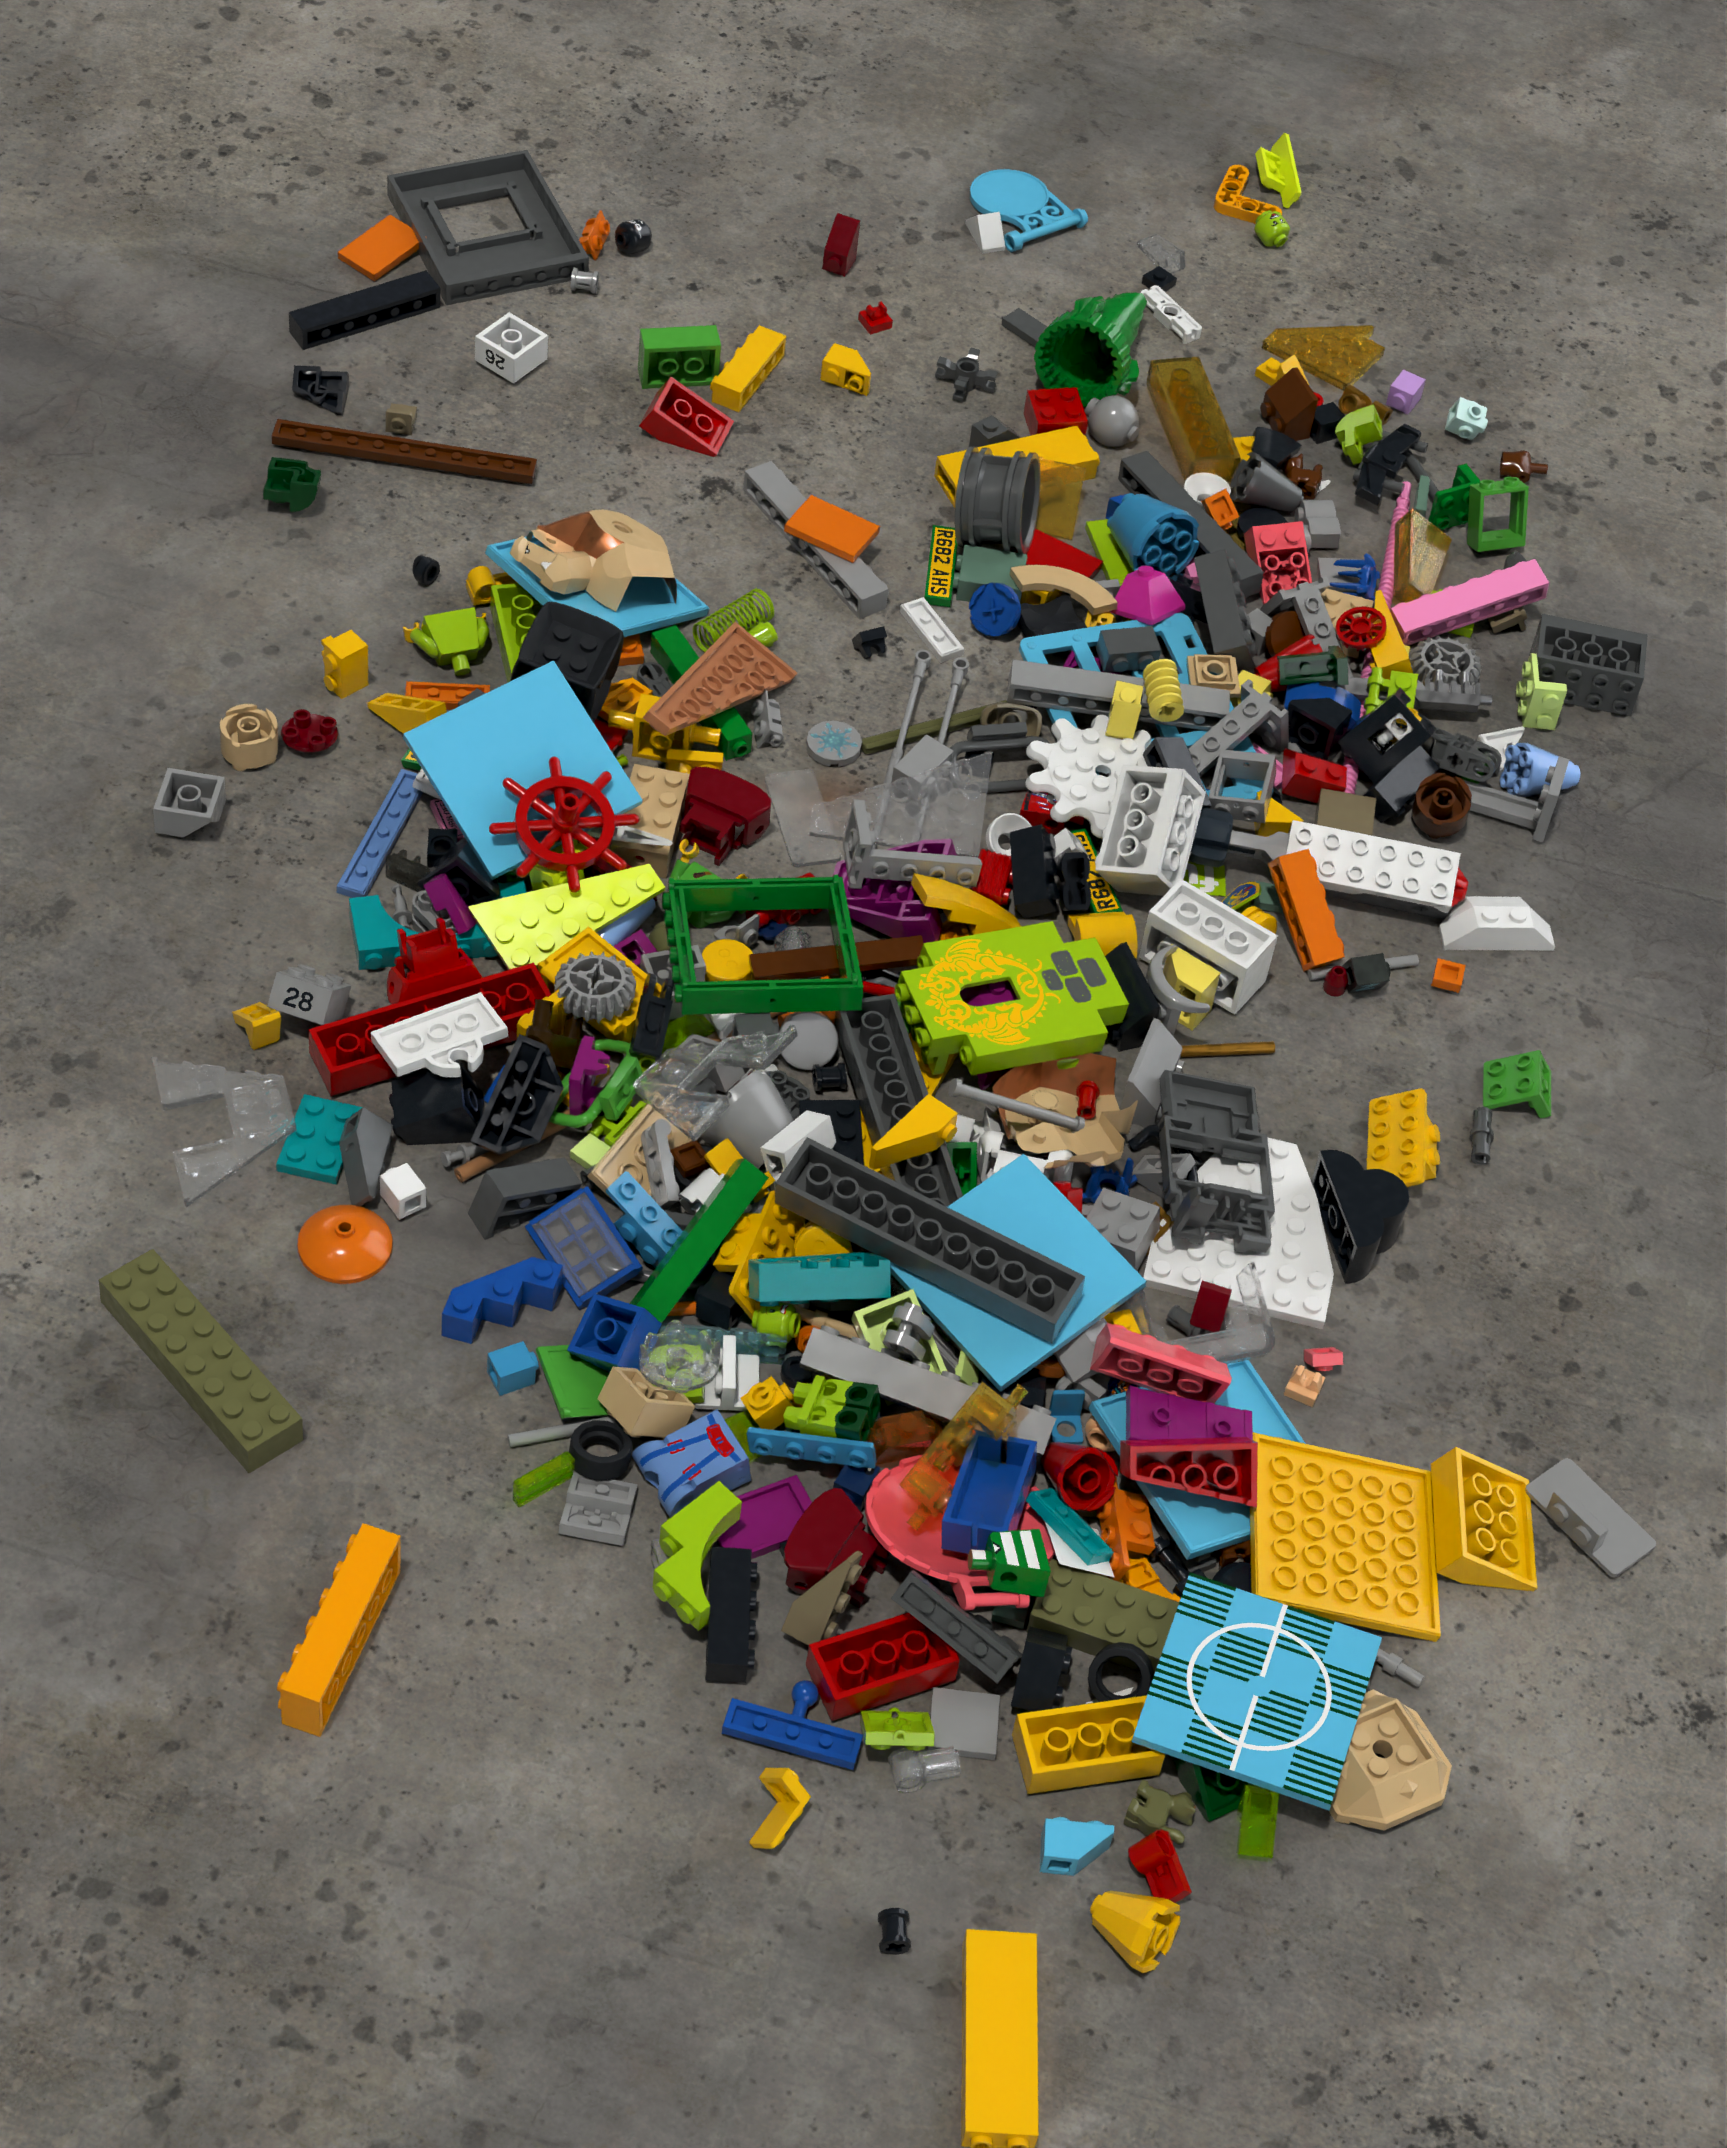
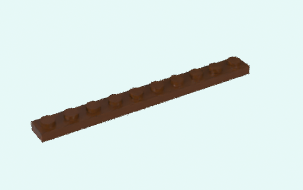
M277 419L272 433V444L520 483L532 484L537 468V459L282 419Z

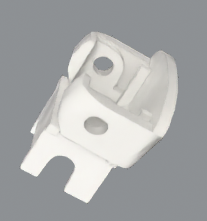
M990 1130L984 1132L979 1138L977 1170L982 1182L1021 1156V1154L1000 1150L1005 1134L1003 1132ZM1069 1149L1049 1152L1048 1160L1027 1156L1052 1183L1053 1181H1071L1074 1162H1068L1067 1165L1058 1168H1044L1048 1162H1054V1160H1069L1073 1156Z

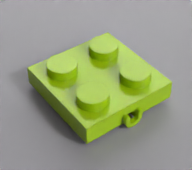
M892 1707L888 1711H861L860 1726L865 1745H870L873 1749L886 1750L890 1749L892 1745L905 1746L906 1749L918 1751L924 1750L925 1746H934L935 1732L928 1712H901L898 1708ZM894 1711L897 1712L896 1718L892 1717V1712Z

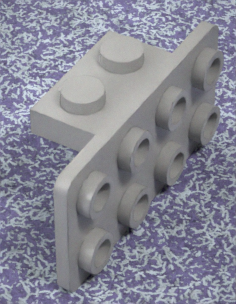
M1569 1458L1561 1460L1527 1484L1525 1488L1529 1498L1610 1577H1618L1655 1549L1656 1541Z

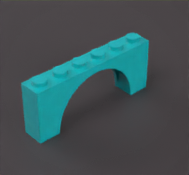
M524 880L498 883L500 894L495 900L527 893ZM379 895L349 898V919L359 970L396 966L394 964L395 958L401 956L397 930L403 929L406 932V937L420 932L410 930L392 919L383 908ZM475 924L469 931L464 933H455L458 948L461 947L470 959L499 956L478 924Z

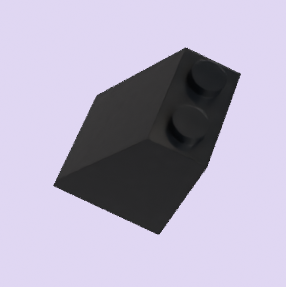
M460 1060L454 1062L460 1065L461 1077H442L426 1069L391 1081L392 1094L389 1095V1101L394 1112V1118H391L392 1129L397 1136H401L407 1145L471 1142L485 1110L482 1090Z

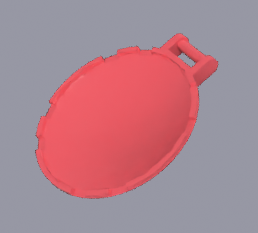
M947 1453L922 1454L902 1459L899 1462V1466L890 1470L885 1468L873 1479L872 1486L867 1492L865 1500L866 1519L876 1539L894 1557L926 1575L949 1581L957 1601L964 1611H973L975 1607L1015 1605L1016 1608H1028L1030 1595L1012 1592L974 1593L972 1586H990L986 1571L969 1570L968 1554L941 1549L942 1519L961 1465L956 1467ZM1033 1486L1030 1488L1029 1493L1039 1489ZM1025 1502L1016 1530L1040 1529L1049 1563L1054 1557L1055 1551L1045 1521Z

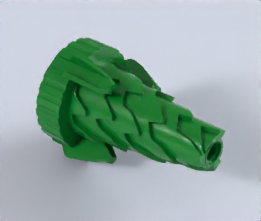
M1135 292L1115 294L1112 298L1108 297L1106 299L1102 296L1080 298L1075 301L1074 310L1071 312L1067 311L1053 320L1038 338L1039 341L1035 346V369L1046 389L1077 387L1083 407H1086L1093 398L1101 400L1106 396H1116L1117 393L1124 396L1128 394L1132 382H1136L1139 375L1138 362L1135 359H1131L1130 347L1138 336L1140 321L1144 316L1143 311L1147 304L1145 296L1142 293Z

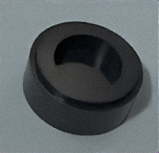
M801 1356L789 1357L782 1363L780 1376L783 1383L785 1382L788 1387L795 1388L797 1382H811L813 1372L800 1367Z

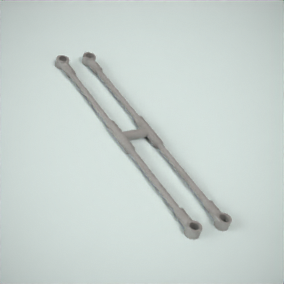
M919 650L915 654L914 681L897 744L892 751L883 784L884 792L873 828L874 843L871 849L876 848L890 792L894 789L891 785L893 768L903 756L902 748L919 685L923 681L926 668L931 664V653L927 650ZM962 657L954 659L952 664L951 691L937 740L943 745L957 691L961 688L963 676L968 673L969 662ZM933 792L930 795L926 794L922 798L911 843L918 842L928 802L932 798Z

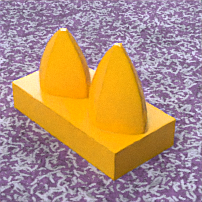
M667 749L666 770L690 774V770L694 767H710L722 770L723 753Z

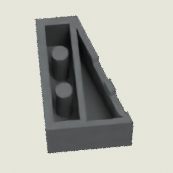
M565 1157L504 1168H493L486 1170L468 1215L484 1240L494 1237L492 1231L507 1225L514 1229L520 1226V1220L532 1215L537 1217L579 1190L582 1183Z

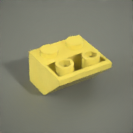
M1178 947L1174 953L1166 958L1163 970L1166 980L1173 989L1184 997L1196 1002L1209 1004L1211 1011L1221 972ZM1181 1011L1178 1022L1193 1031L1209 1012L1188 1013Z

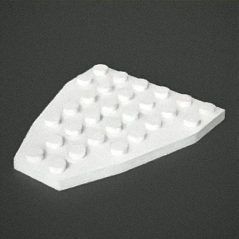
M1267 1137L1275 1212L1269 1220L1272 1238L1271 1246L1267 1252L1247 1250L1245 1253L1234 1251L1232 1237L1205 1231V1236L1200 1244L1190 1243L1187 1238L1172 1236L1171 1227L1156 1243H1154V1240L1152 1241L1143 1278L1147 1281V1288L1197 1299L1203 1280L1232 1289L1228 1307L1323 1329L1334 1273L1318 1198L1297 1144ZM1215 1153L1197 1171L1200 1183H1213L1262 1194L1259 1163L1222 1157L1221 1154ZM1169 1209V1211L1167 1212V1214H1168L1170 1217H1171V1209ZM1164 1219L1160 1222V1225L1163 1227L1166 1224Z

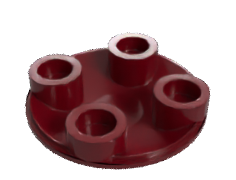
M300 709L295 711L293 717L284 723L281 729V737L286 745L297 751H322L332 746L337 740V722L332 717L310 714L309 711Z

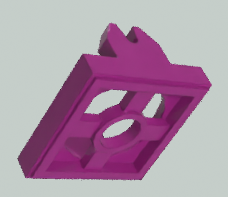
M584 1036L582 1038L569 1076L570 1115L585 1113L602 1090V1087H595L594 1083L597 1075L607 1073V1065L604 1064H610V1056L603 1051L595 1050V1037Z

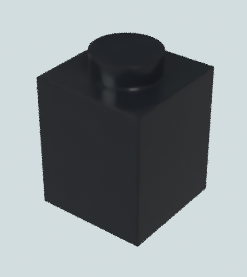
M1334 402L1316 408L1310 437L1316 444L1337 438L1335 430L1340 420L1345 417V414L1340 411Z

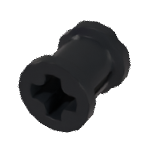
M838 1063L837 1066L820 1067L819 1064L813 1065L812 1082L814 1090L821 1091V1088L839 1087L840 1090L846 1089L847 1074L845 1064Z
M889 1908L878 1913V1922L882 1925V1940L879 1943L881 1952L898 1955L908 1952L909 1948H911V1941L907 1938L906 1924L910 1919L908 1911L901 1908Z

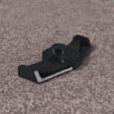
M1403 424L1378 445L1369 447L1362 458L1363 463L1355 495L1378 506L1385 476L1395 479L1407 457L1402 453L1420 440L1421 432L1407 424Z

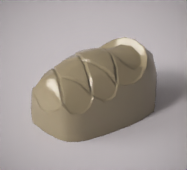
M997 702L989 704L983 709L980 717V725L1026 722V736L1039 737L1042 727V716L1037 709L1015 703Z

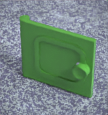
M569 1345L540 1346L536 1348V1353L562 1419L609 1416L606 1412L607 1409L597 1399L609 1372L567 1351Z

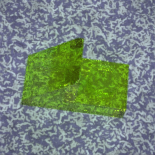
M1244 1784L1237 1809V1815L1240 1817L1237 1843L1238 1855L1273 1858L1279 1793L1256 1785Z

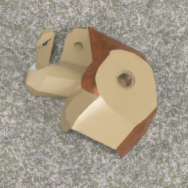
M604 509L591 510L569 516L545 526L538 525L536 530L529 532L527 538L521 536L516 539L510 551L513 558L541 579L540 583L550 591L568 594L586 590L596 601L615 612L633 576L662 577L668 585L676 604L677 584L668 549L663 538L643 524L619 512ZM534 535L536 539L542 542L545 548L530 542L532 536Z

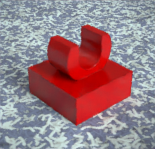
M882 301L874 308L868 305L866 310L860 311L858 315L859 322L870 335L892 328L893 320L887 314V308Z

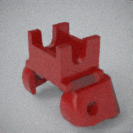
M442 918L436 919V929L406 937V932L403 929L397 930L401 956L395 958L394 964L396 966L391 967L387 978V996L391 1004L482 978L473 961L461 947L458 948L456 934L451 928L446 929L445 921ZM404 964L411 970L407 972V977H405Z

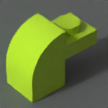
M1374 404L1350 412L1340 420L1336 427L1335 434L1342 446L1345 456L1349 455L1353 465L1362 462L1363 445L1382 440V421Z

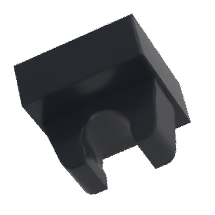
M885 627L859 632L852 639L855 650L859 649L864 659H869L872 656L870 647H874L877 650L878 656L885 653V638L887 637Z

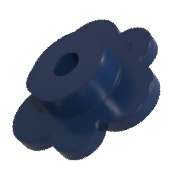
M770 920L768 925L758 929V936H763L766 940L785 938L788 926Z

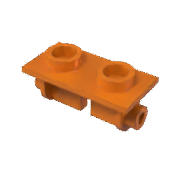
M602 210L599 211L596 218L587 220L582 232L583 237L579 239L586 253L592 254L594 261L597 260L610 233V224L608 220H605Z

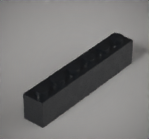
M427 270L290 311L289 332L302 350H306L440 308L441 288Z

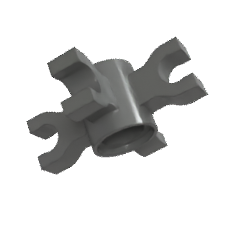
M970 348L968 356L960 358L957 363H953L947 358L939 357L935 377L954 379L955 392L953 400L962 402L965 393L974 390L976 385L988 392H994L998 372L979 370V361H977L980 354L979 349Z

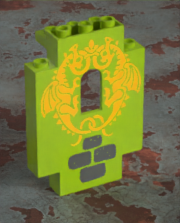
M1053 921L923 943L920 956L917 958L918 968L901 971L898 984L895 985V996L897 1001L901 1002L900 1011L902 1017L910 1025L911 1036L915 1042L917 1041L921 1049L922 1060L925 1064H928L932 1075L944 1073L949 1054L960 1053V1059L963 1064H966L970 1074L976 1075L1100 1052L1108 1035L1105 1026L1122 1023L1129 1006L1096 938L1063 943ZM1009 980L1018 1000L984 1006H972L962 1000L960 992L968 987Z

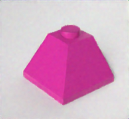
M1141 566L1138 570L1126 575L1115 597V600L1118 602L1117 609L1110 612L1148 625H1154L1175 613L1185 610V603L1165 573L1156 571L1151 566Z

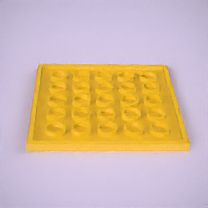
M1253 1432V1440L1258 1442L1257 1508L1250 1506L1252 1593L1329 1620L1437 1642L1441 1637L1431 1471Z

